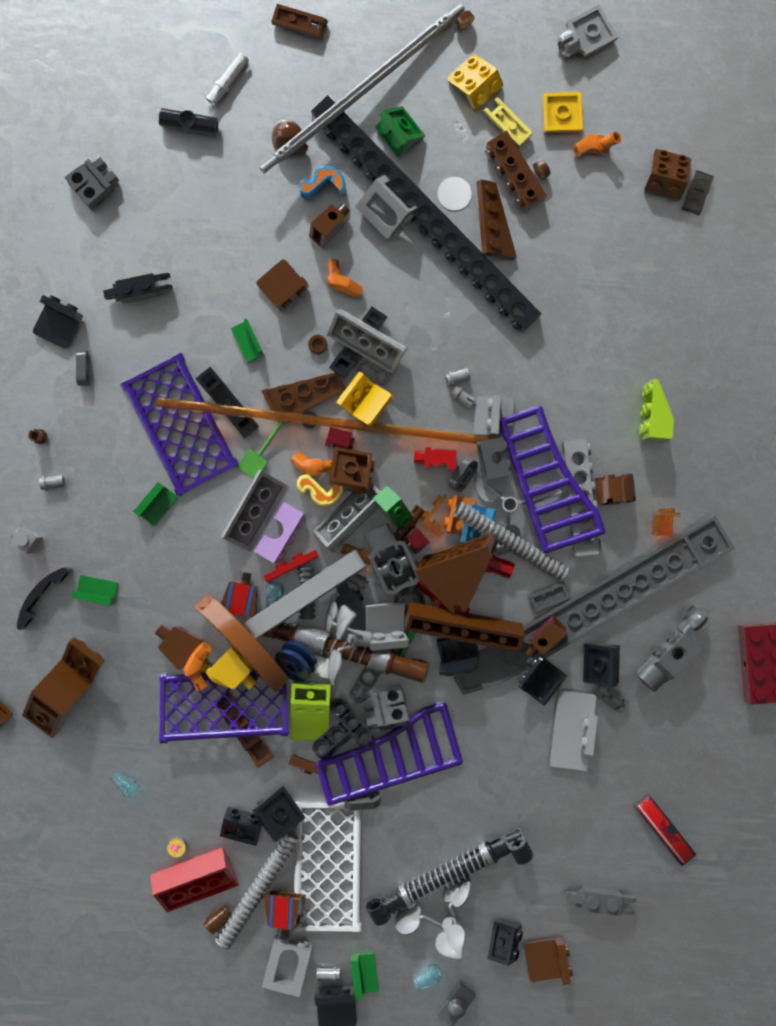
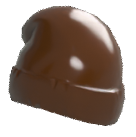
M283 119L274 126L272 144L275 151L302 131L296 122ZM306 143L303 144L289 157L295 156L299 152H306L308 145Z

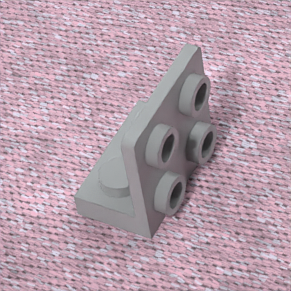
M403 602L366 606V631L371 633L369 645L371 651L409 647V639L404 633L405 604Z

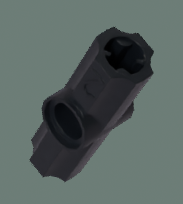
M161 108L159 112V126L184 130L186 133L197 132L214 136L218 132L219 119L216 117L194 114L190 110L176 111ZM188 119L193 120V122L189 125L184 124L185 121Z

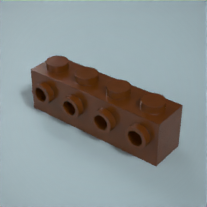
M508 131L488 141L485 150L489 160L493 159L498 175L504 177L506 188L515 195L517 206L527 212L545 201L547 196Z

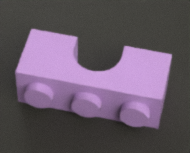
M283 502L274 517L283 525V534L277 539L263 535L254 552L272 563H276L277 560L280 562L286 553L283 551L287 544L291 545L296 536L293 534L296 528L300 529L306 519L303 517L305 514L288 503Z

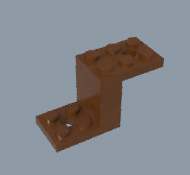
M73 637L68 642L62 659L31 691L22 716L53 739L58 733L65 716L94 685L105 660L99 653L89 649L83 641Z

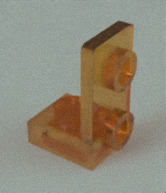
M446 494L442 497L438 495L432 503L435 507L431 512L427 510L420 518L423 521L421 525L437 538H440L444 533L441 531L442 526L435 520L431 523L429 519L448 497Z
M673 508L659 509V512H653L651 535L672 536L673 517H680V513L675 512Z

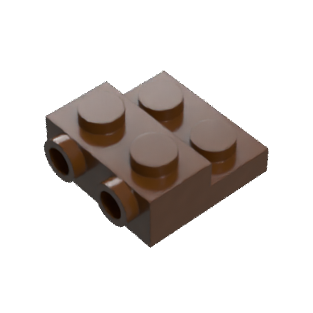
M335 447L329 484L347 487V491L366 494L367 489H371L373 478L369 476L370 472L374 471L375 461H372L373 453Z

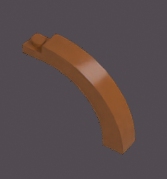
M207 594L194 606L195 610L239 652L263 682L275 693L289 680L287 675L258 641L216 599Z

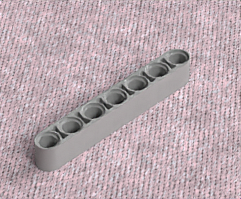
M356 550L352 551L244 623L245 627L257 640L359 573L366 567V564Z

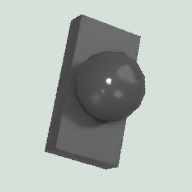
M460 982L437 1012V1016L450 1026H454L459 1018L465 1015L466 1009L475 999L476 994Z

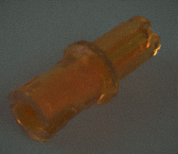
M346 543L341 549L342 554L347 555L356 550L364 563L371 565L367 558L370 553L365 551L364 548L359 549Z

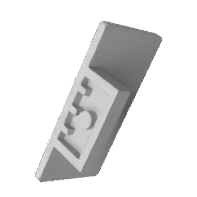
M566 690L558 691L549 761L551 767L581 771L588 770L589 756H593L598 721V716L595 715L597 695Z

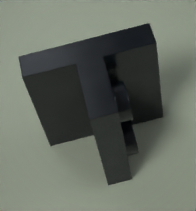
M584 644L583 682L617 687V684H619L620 645Z
M284 786L277 789L270 796L261 799L257 803L258 806L252 810L274 842L280 840L306 818Z

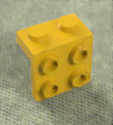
M477 55L469 57L448 77L450 84L466 94L474 110L479 109L504 86L498 69Z
M358 372L337 400V403L368 426H372L392 400L393 395L374 384L363 373Z

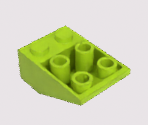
M653 379L646 383V386H643L642 397H645V402L641 406L643 424L639 426V435H642L641 440L666 442L673 439L674 418L659 380Z
M292 683L290 740L315 741L330 728L332 683Z

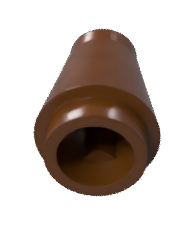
M224 905L206 917L203 925L212 935L216 932L219 933L232 915V912Z

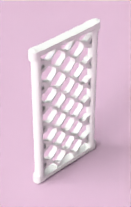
M296 801L295 803L306 818L295 826V835L298 837L299 843L296 844L294 893L306 894V899H310L315 904L309 912L303 909V916L301 918V921L309 918L315 925H301L300 923L292 931L361 932V811L363 810H354V813L347 816L340 810V808H346L344 803L329 806L327 803ZM303 808H316L311 815L303 812ZM321 808H335V810L330 815H326ZM318 811L326 818L320 825H317L311 819ZM336 812H340L345 818L340 825H336L331 820V816ZM307 821H310L316 827L309 835L302 832L303 824ZM327 821L335 827L329 835L321 829V826ZM346 821L353 824V832L349 835H346L340 829ZM316 831H320L325 836V839L320 844H316L311 838ZM336 831H339L345 837L340 844H335L330 838ZM308 840L316 847L310 854L302 851V843ZM326 841H330L335 846V849L329 854H326L321 849V845ZM345 841L353 844V851L349 854H345L340 849V846ZM317 850L321 851L325 856L319 864L311 858V855ZM336 850L344 855V859L338 864L330 858ZM306 860H310L315 865V868L310 873L302 870V863ZM326 860H329L335 866L330 873H326L320 867ZM345 860L353 863V871L345 873L340 868V865ZM317 869L325 875L319 883L315 882L311 877V874ZM335 870H339L344 875V878L339 883L334 882L330 877ZM310 879L315 884V887L310 892L302 889V882ZM326 879H329L334 884V888L328 893L320 887ZM346 879L353 882V890H350L348 893L344 892L339 886ZM316 889H319L325 895L319 902H316L311 897V894ZM335 889H338L344 895L339 902H335L330 897V894ZM325 899H329L334 904V907L329 912H326L320 906ZM344 899L353 902V909L345 912L339 906ZM316 908H319L324 913V917L320 921H315L310 915ZM336 908L344 914L337 922L329 915ZM325 918H329L334 925H320V923ZM345 918H348L350 921H352V925L339 924Z

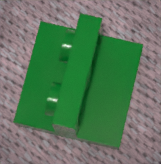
M403 106L383 110L379 115L381 121L375 126L398 157L402 156L413 143L421 141L426 136Z

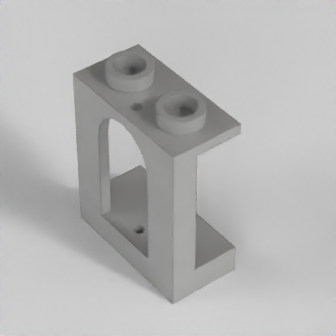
M383 175L375 179L355 207L386 239H389L392 236L397 237L403 231L402 226L412 220L414 217L413 212L417 207L414 206L409 209L386 186L390 180ZM378 196L395 211L397 222L394 226L385 224L370 208Z
M275 936L262 988L300 997L312 945H309L304 940L279 939L278 936ZM285 950L295 951L299 958L294 980L275 976L279 957Z

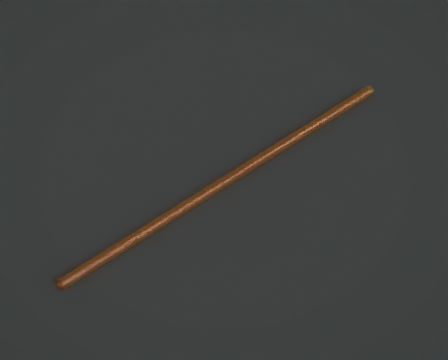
M157 397L156 403L157 407L472 444L499 438L375 422L372 426H368L364 422L357 420Z

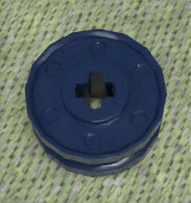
M287 641L274 657L275 662L287 677L295 682L303 683L307 681L311 673L318 666L313 652L297 641Z

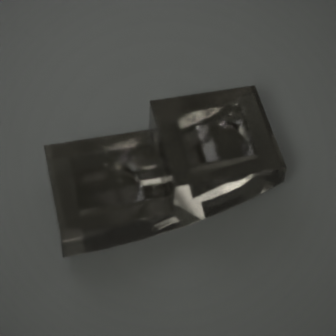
M698 170L695 171L682 210L696 215L701 214L714 176Z

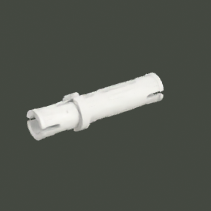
M238 54L221 79L215 82V87L206 97V100L213 106H216L224 93L227 94L229 86L246 63L249 62V59L244 54Z

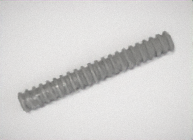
M464 502L459 503L455 508L453 517H459L458 520H464L465 524L468 523L470 527L484 535L494 532L499 545H503L505 549L508 548L510 552L513 551L515 555L518 554V557H523V560H528V563H533L534 567L538 566L539 570L543 569L544 573L548 572L549 576H552L559 582L567 578L569 567H564V564H560L559 561H555L552 557L550 558L548 554L545 555L543 551L540 552V549H535V546H530L528 542L525 543L524 539L520 540L519 536L515 537L514 533L510 534L509 530L505 531L504 527L495 524V521H490L488 517L485 518V515H480V512H475L474 508L470 509L469 505L465 506Z
M288 832L280 839L281 842H278V847L274 848L275 852L271 853V857L267 859L268 862L264 864L265 867L261 868L258 877L254 879L255 882H252V887L248 888L245 897L241 899L242 902H239L235 912L232 913L225 927L222 928L219 936L216 937L215 941L219 947L227 950L230 949L231 944L234 943V940L238 937L237 935L240 934L244 924L247 923V919L251 917L250 915L257 908L260 899L264 897L263 894H266V889L270 888L273 879L277 877L276 874H279V869L283 868L286 859L290 857L289 854H292V849H295L296 844L299 843L296 835Z

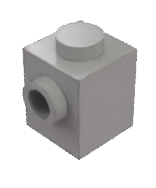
M20 527L12 533L10 544L25 554H32L43 537L27 527Z

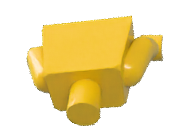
M233 646L212 667H210L209 661L205 659L200 670L205 672L212 682L226 688L235 689L242 683L250 690L257 682L249 674L253 668Z

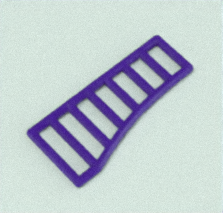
M538 405L501 418L499 426L507 443L508 452L543 553H550L604 535L606 530L600 513L578 485L565 464L549 428L542 406ZM537 414L539 426L513 435L510 434L507 424ZM540 433L544 434L547 441L546 444L517 453L514 442ZM551 450L555 461L523 472L520 460ZM557 468L561 470L565 477L531 490L526 481L527 478ZM570 485L576 495L538 508L535 507L532 498ZM580 501L589 510L545 526L541 525L538 516ZM590 518L594 519L597 529L548 545L545 533Z
M441 702L421 709L410 717L411 725L394 728L375 739L373 745L369 748L359 746L328 759L317 761L316 768L326 803L332 806L461 765L463 759L447 704ZM441 711L454 759L443 762L430 717L431 713ZM423 718L436 765L426 768L413 724ZM405 730L407 731L418 769L410 773L406 772L396 738L397 735ZM387 741H390L399 772L398 777L388 779L379 748L380 745ZM370 750L373 752L381 782L372 785L369 783L361 754ZM352 757L355 759L363 787L351 791L343 763L344 760ZM336 763L344 793L333 797L325 767Z

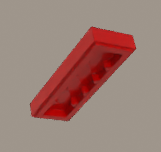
M317 550L303 555L301 552L292 557V562L286 564L283 561L275 565L276 570L264 575L266 582H270L318 558L319 554Z

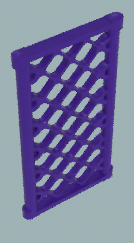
M178 353L167 361L120 384L122 390L126 391L175 487L174 491L177 496H181L186 491L239 465L237 459L232 456L184 362L185 358L182 353ZM174 362L178 365L173 372L164 369ZM160 370L157 380L147 377ZM163 372L173 375L170 384L160 382ZM176 376H183L186 381L181 389L173 386ZM143 379L140 389L132 388V384ZM147 380L156 383L153 393L143 390ZM158 385L168 386L169 389L166 397L156 395ZM174 388L181 391L179 401L169 399L171 389ZM142 393L149 394L152 397L148 406H141L138 400ZM184 393H192L195 398L191 405L181 402ZM155 397L164 399V405L161 410L152 408ZM168 401L177 404L174 414L165 412ZM181 405L190 408L187 418L177 415ZM194 409L201 410L204 416L200 422L190 419ZM151 410L160 412L157 423H150L147 417ZM164 414L173 417L170 427L163 426L160 423ZM176 418L186 421L183 431L173 428ZM189 422L199 425L196 435L186 432ZM202 426H209L212 431L209 439L199 437ZM159 427L169 430L167 439H158L156 432ZM172 431L182 434L178 444L169 441ZM185 435L195 438L191 448L182 445ZM198 439L207 441V447L204 452L195 450ZM211 443H218L221 449L217 456L208 454V448ZM168 444L178 447L174 457L167 456L164 450ZM181 448L190 450V456L187 461L178 458ZM193 452L203 454L200 465L191 463ZM206 456L216 458L213 469L204 467L203 464ZM178 460L186 463L183 474L176 473L173 468ZM219 460H226L229 465L216 470ZM189 465L199 467L196 478L186 474ZM202 469L212 471L211 474L201 479L199 478ZM186 477L195 480L194 483L186 487L182 485Z
M252 670L249 674L257 681L259 675ZM201 673L203 679L209 681L211 688L206 693H202L199 690L198 692L202 697L197 703L193 704L188 699V696L195 690V687L189 677L184 674H160V744L168 743V741L265 735L289 736L287 682L282 686V689H279L278 694L273 699L265 695V691L269 688L268 686L260 690L254 685L253 687L260 692L254 700H250L246 696L247 688L241 691L236 687L235 689L240 692V696L235 701H231L226 696L231 688L221 692L217 688L218 684L212 682L206 673ZM181 682H189L192 685V689L186 695L182 694L178 689ZM165 683H170L173 690L165 696ZM213 689L221 693L220 698L216 702H211L207 698V695ZM175 691L179 692L183 697L176 705L169 701V697ZM281 694L283 696V708L275 704V700ZM260 696H265L269 700L268 705L264 709H260L255 704ZM241 697H245L250 701L245 710H241L236 706ZM222 698H226L231 703L225 711H221L217 707ZM204 699L211 703V707L205 713L198 709V705ZM187 700L192 704V708L186 714H183L178 707L183 701ZM166 701L173 706V709L167 715H165ZM270 705H275L279 709L274 718H270L265 713ZM251 706H255L260 710L255 719H251L246 715V711ZM232 707H236L241 712L235 720H231L227 716V712ZM213 708L221 712V716L215 722L207 717ZM194 709H197L202 714L196 723H193L188 718V715ZM175 710L182 714V718L177 724H173L169 720V716ZM283 713V727H278L275 719ZM261 715H265L270 720L266 728H259L256 724V720ZM242 716H246L250 720L247 729H239L236 725V722ZM223 717H226L231 722L228 730H220L217 726V723ZM204 718L208 719L212 724L209 731H200L198 728V724ZM187 719L192 724L189 732L181 733L178 726L183 720ZM165 721H169L173 725L168 734H165Z

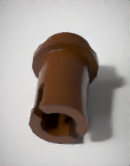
M42 429L30 430L28 434L29 439L36 444H43L48 438L47 433Z

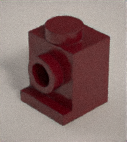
M330 427L325 446L330 447V444H332L333 448L353 449L355 438H352L353 433Z
M418 528L403 540L415 555L430 543Z

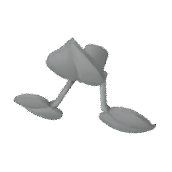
M481 470L476 471L475 487L480 498L489 503L495 502L498 496L503 500L502 507L507 512L506 524L503 522L495 524L504 527L505 531L509 530L510 534L514 533L515 537H520V529L515 525H510V515L518 510L520 504H526L525 500L517 501L514 497L509 496L505 498L501 494L507 489L505 476L483 480ZM546 483L536 484L532 486L530 490L546 485ZM558 488L532 497L535 507L538 508L561 500L563 492ZM550 511V512H547V513H544V514H541V515H546V514H549V513H551V512H553V511ZM497 544L494 550L498 556L510 552L508 548L505 549L503 545Z
M331 599L325 616L326 631H331L333 626L337 627L336 635L337 639L340 640L345 632L349 633L348 642L352 644L338 648L337 651L333 650L330 655L328 676L331 683L337 686L336 680L342 664L341 652L357 649V646L369 647L371 633L348 628L356 614L345 605L341 606L338 613L335 600Z
M466 876V880L464 878L461 879L460 883L458 881L455 882V886L449 882V889L446 885L444 887L443 900L449 903L452 917L445 918L441 924L421 915L422 907L416 903V906L409 910L400 909L394 920L396 929L403 935H411L420 927V919L426 920L444 930L436 938L435 945L438 952L445 957L462 960L466 933L463 926L457 921L458 916L454 912L453 905L460 908L466 903L471 890L470 876Z

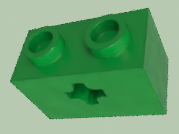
M386 486L373 498L384 515L399 530L406 526L413 518L402 499L390 487Z

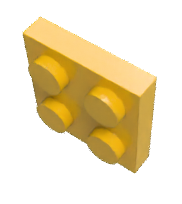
M582 92L543 93L544 133L582 132Z

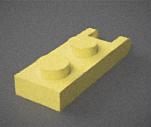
M496 97L494 102L498 107L493 112L488 108H485L483 112L502 132L508 131L519 148L532 136L533 132Z

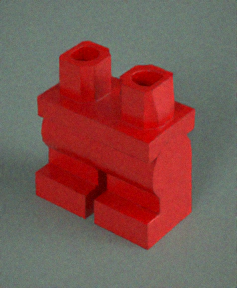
M425 447V451L414 450V464H424V469H430V466L433 468L447 466L448 472H455L457 450L434 449L431 451V447Z

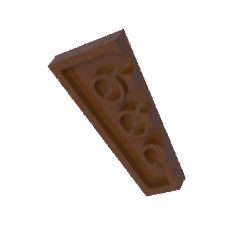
M480 179L476 183L482 255L514 260L517 258L497 184L496 182Z
M331 373L261 391L277 422L279 423L282 420L284 423L345 391L346 387L340 375Z

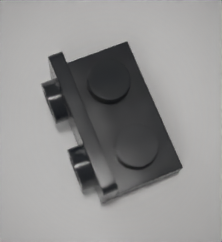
M228 807L223 818L220 837L257 846L262 824L254 813Z
M498 919L494 920L487 959L506 966H510L517 961L520 953L518 944L523 937L522 924L517 923L513 925Z

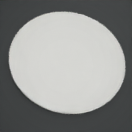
M460 177L447 178L438 188V199L446 209L453 211L461 210L471 200L472 192L470 185Z

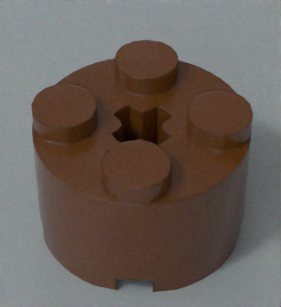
M622 474L617 477L615 475H605L595 478L597 505H614L624 501L626 503L636 501L633 474Z

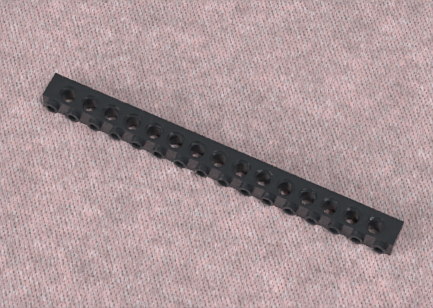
M328 95L311 110L312 121L335 104ZM345 112L335 118L337 121L334 124L325 126L323 129L326 131V136L331 141L335 140L339 144L338 147L345 155L348 153L353 158L351 160L357 168L361 167L371 182L379 178L382 172L390 174L388 177L390 181L386 186L409 209L414 206L417 207L413 212L414 217L410 222L414 221L419 226L418 230L424 236L428 235L432 239L431 243L438 250L441 248L446 253L444 255L450 263L454 262L459 267L458 271L464 277L468 276L472 280L471 284L478 291L481 289L486 294L484 296L486 300L491 304L494 303L499 308L498 312L504 318L508 317L512 321L511 325L517 331L521 330L524 333L541 316L542 313L485 255H482V252ZM344 131L350 133L346 138L340 136ZM356 145L363 147L361 151H355L353 148ZM373 158L377 162L374 165H369L367 160ZM400 185L403 187V190L395 192L393 187ZM414 199L417 203L414 206H409L406 201ZM426 212L430 217L424 220L419 215ZM435 226L442 227L443 231L441 233H435L433 231V228ZM452 239L456 242V245L449 247L446 241ZM467 253L470 258L464 261L459 255ZM479 266L482 268L483 273L475 274L473 268ZM493 280L496 283V287L489 288L486 282ZM500 294H507L509 296V301H502L500 299ZM520 307L523 314H514L513 308Z

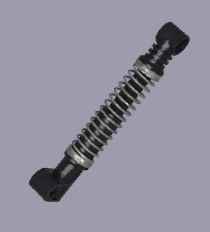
M520 826L490 842L485 841L479 844L477 849L473 847V851L468 850L466 855L462 853V857L456 856V860L451 859L450 863L446 861L445 866L440 864L441 871L435 867V874L429 870V876L426 873L423 874L424 880L421 876H418V882L412 879L413 885L407 882V887L404 884L397 887L393 894H389V897L385 896V900L380 897L371 899L366 905V910L374 924L381 926L387 923L391 918V913L394 915L396 912H400V909L409 910L416 906L414 900L418 899L422 903L420 897L424 896L425 900H427L426 894L428 893L433 898L431 891L435 890L438 895L437 888L440 887L444 892L443 885L446 884L449 889V882L455 886V882L458 881L460 883V880L463 878L466 880V876L469 875L471 877L472 873L475 872L477 874V871H483L482 868L484 867L488 869V865L491 867L497 864L499 859L510 853L517 864L523 865L530 862L534 855Z

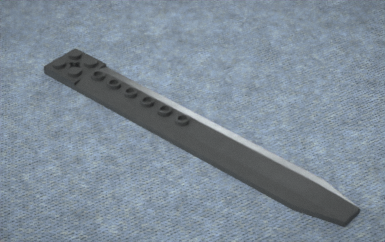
M713 515L523 626L525 637L520 652L488 646L480 652L478 668L471 673L459 672L454 677V680L463 695L500 685L530 668L534 659L540 656L546 659L735 549L717 517ZM704 537L712 538L710 547L703 545ZM554 615L567 628L566 635L544 655L539 651L533 658L530 657L525 651V648L531 644L530 637ZM540 638V640H541L542 642L547 641V640L544 639V638Z

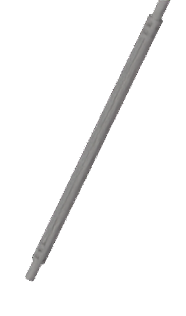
M460 4L449 14H444L273 153V157L264 163L260 170L265 174L278 162L282 163L298 148L450 26L452 21L465 11L464 6Z

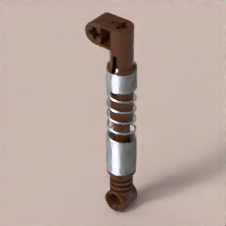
M285 621L263 635L273 639L278 637V640L282 639V641H297L319 655H323L325 651H328V657H330L333 650L337 651L338 648L352 645L348 642V639L344 640V642L343 638L341 641L337 638L336 640L333 639L331 632L329 633L300 623L291 625V623ZM357 646V649L341 652L342 659L348 660L347 663L350 661L355 662L357 666L359 664L365 665L371 671L387 675L392 673L421 683L425 682L430 662L417 658L409 659L398 656L395 652L388 649L371 651L369 647Z

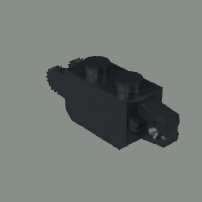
M150 273L117 280L112 285L113 288L103 290L104 298L106 300L115 299L116 302L126 304L158 297L160 293L173 290V286L170 284L158 286L157 283L158 281L170 279V273L156 275Z
M345 581L336 587L340 595L335 601L340 611L341 606L345 605L356 614L349 628L366 631V608L362 603L364 597L360 590L350 589Z

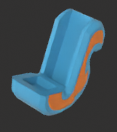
M324 165L315 170L311 181L304 177L299 182L298 188L303 199L311 200L329 183L343 197L346 185L340 171L333 166Z

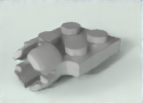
M597 5L567 21L565 26L568 31L559 35L557 45L559 50L565 47V50L561 52L564 57H570L578 52L585 58L615 42L618 36L600 5Z

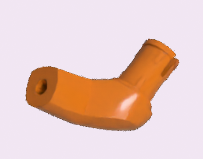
M617 131L606 137L594 134L587 135L573 145L572 148L578 157L587 153L605 154L609 151L610 147L621 142V136Z
M338 259L327 260L329 276L326 281L329 287L358 298L363 291V287L350 278L340 275Z
M301 451L294 454L290 460L303 474L321 476L324 472H331L332 460L309 459Z
M202 642L194 650L184 667V675L190 678L196 691L207 687V683L200 673L204 660L211 652V647L205 642Z

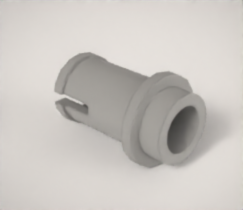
M468 368L453 373L448 372L445 378L448 386L452 385L454 387L457 383L470 380L471 376Z
M457 386L450 394L453 397L452 400L456 399L468 409L476 399L464 392L462 387L459 388Z
M63 475L47 478L43 476L39 479L40 489L48 491L51 488L65 487Z
M358 573L347 580L358 586L359 590H364L369 583L367 576L363 577Z
M336 966L334 968H317V981H334V983L340 981V968Z

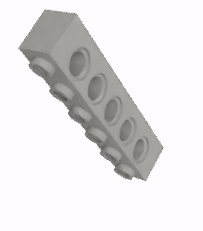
M587 439L562 442V458L574 479L577 474L583 475L584 482L578 485L597 508L596 500L593 501L595 484L594 481L591 482L590 475L593 474L592 462H589L588 456L591 455L590 443H587ZM575 455L581 456L582 463L580 465H576L573 462ZM570 485L566 486L567 497L576 495ZM580 502L568 505L569 517L589 511ZM590 518L585 523L581 521L570 525L571 537L582 534L584 531L597 529L594 519ZM595 537L587 542L583 541L572 545L573 556L599 554L601 540Z

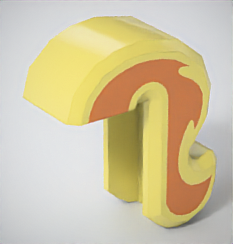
M302 475L297 481V487L300 492L307 494V491L310 490L312 500L322 507L332 506L341 499L344 493V486L334 485L327 493L310 475Z

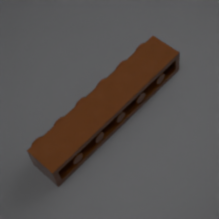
M409 602L405 616V631L520 652L525 637L523 624L519 622L455 611L452 614L449 609Z

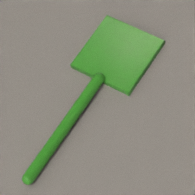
M282 420L278 423L259 453L257 454L249 448L237 466L253 479L259 469L262 471L268 463L261 455L282 426Z

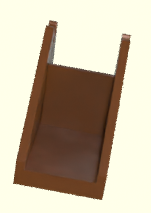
M494 532L425 555L415 572L418 578L452 614L455 613L454 605H459L461 610L465 612L470 605L498 541Z

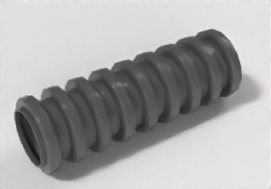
M299 566L297 568L299 570L298 576L300 579H298V582H300V585L315 576V573H313L315 568L313 566ZM315 603L301 610L298 618L301 620L314 619L315 615L313 612H315V609H313V606H315Z

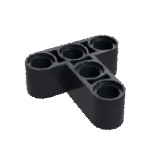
M338 698L330 704V710L338 721L315 740L312 748L319 759L325 760L330 758L351 738L360 747L369 748L374 743V736L346 701ZM342 705L345 707L343 712H335L338 706ZM350 720H357L354 727H348ZM335 733H342V737L339 740H333ZM369 734L367 741H360L361 735ZM327 745V750L324 753H318L320 746Z

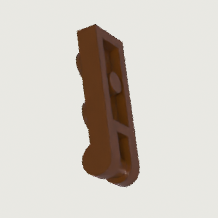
M276 4L271 22L272 25L322 40L324 36L323 29L327 26L328 20L321 16ZM312 23L317 25L316 29L311 28Z

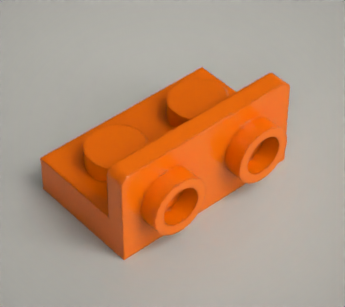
M453 495V498H449L447 509H450L449 517L445 516L443 528H446V533L462 534L464 520L460 521L458 520L459 517H453L454 510L461 502H464L465 506L467 504L475 505L476 499Z

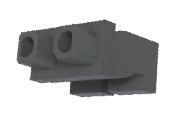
M101 157L92 162L89 159L86 160L84 164L64 177L91 211L97 207V203L105 199L108 194L114 192L112 187L119 181L112 170L103 177L101 172L108 166Z
M401 685L382 690L378 693H371L370 698L362 701L365 712L375 711V716L366 718L369 729L379 728L381 731L398 726L411 725Z

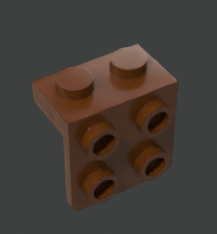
M655 149L651 171L645 183L644 191L681 200L689 182L691 158L666 150Z
M285 259L280 260L256 282L257 286L280 312L283 309H288L293 304V300L304 295L309 287L307 281L300 277Z
M562 937L526 942L524 944L528 974L531 982L561 978L563 985L571 984L570 976H573L571 964H568L567 957H570L568 944H564Z

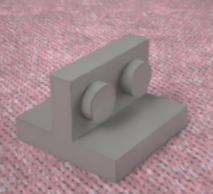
M492 395V397L476 396L474 435L503 436L499 420L513 415L514 398H503L501 395ZM510 423V424H507V425H508L510 434L512 435V433H513V423Z

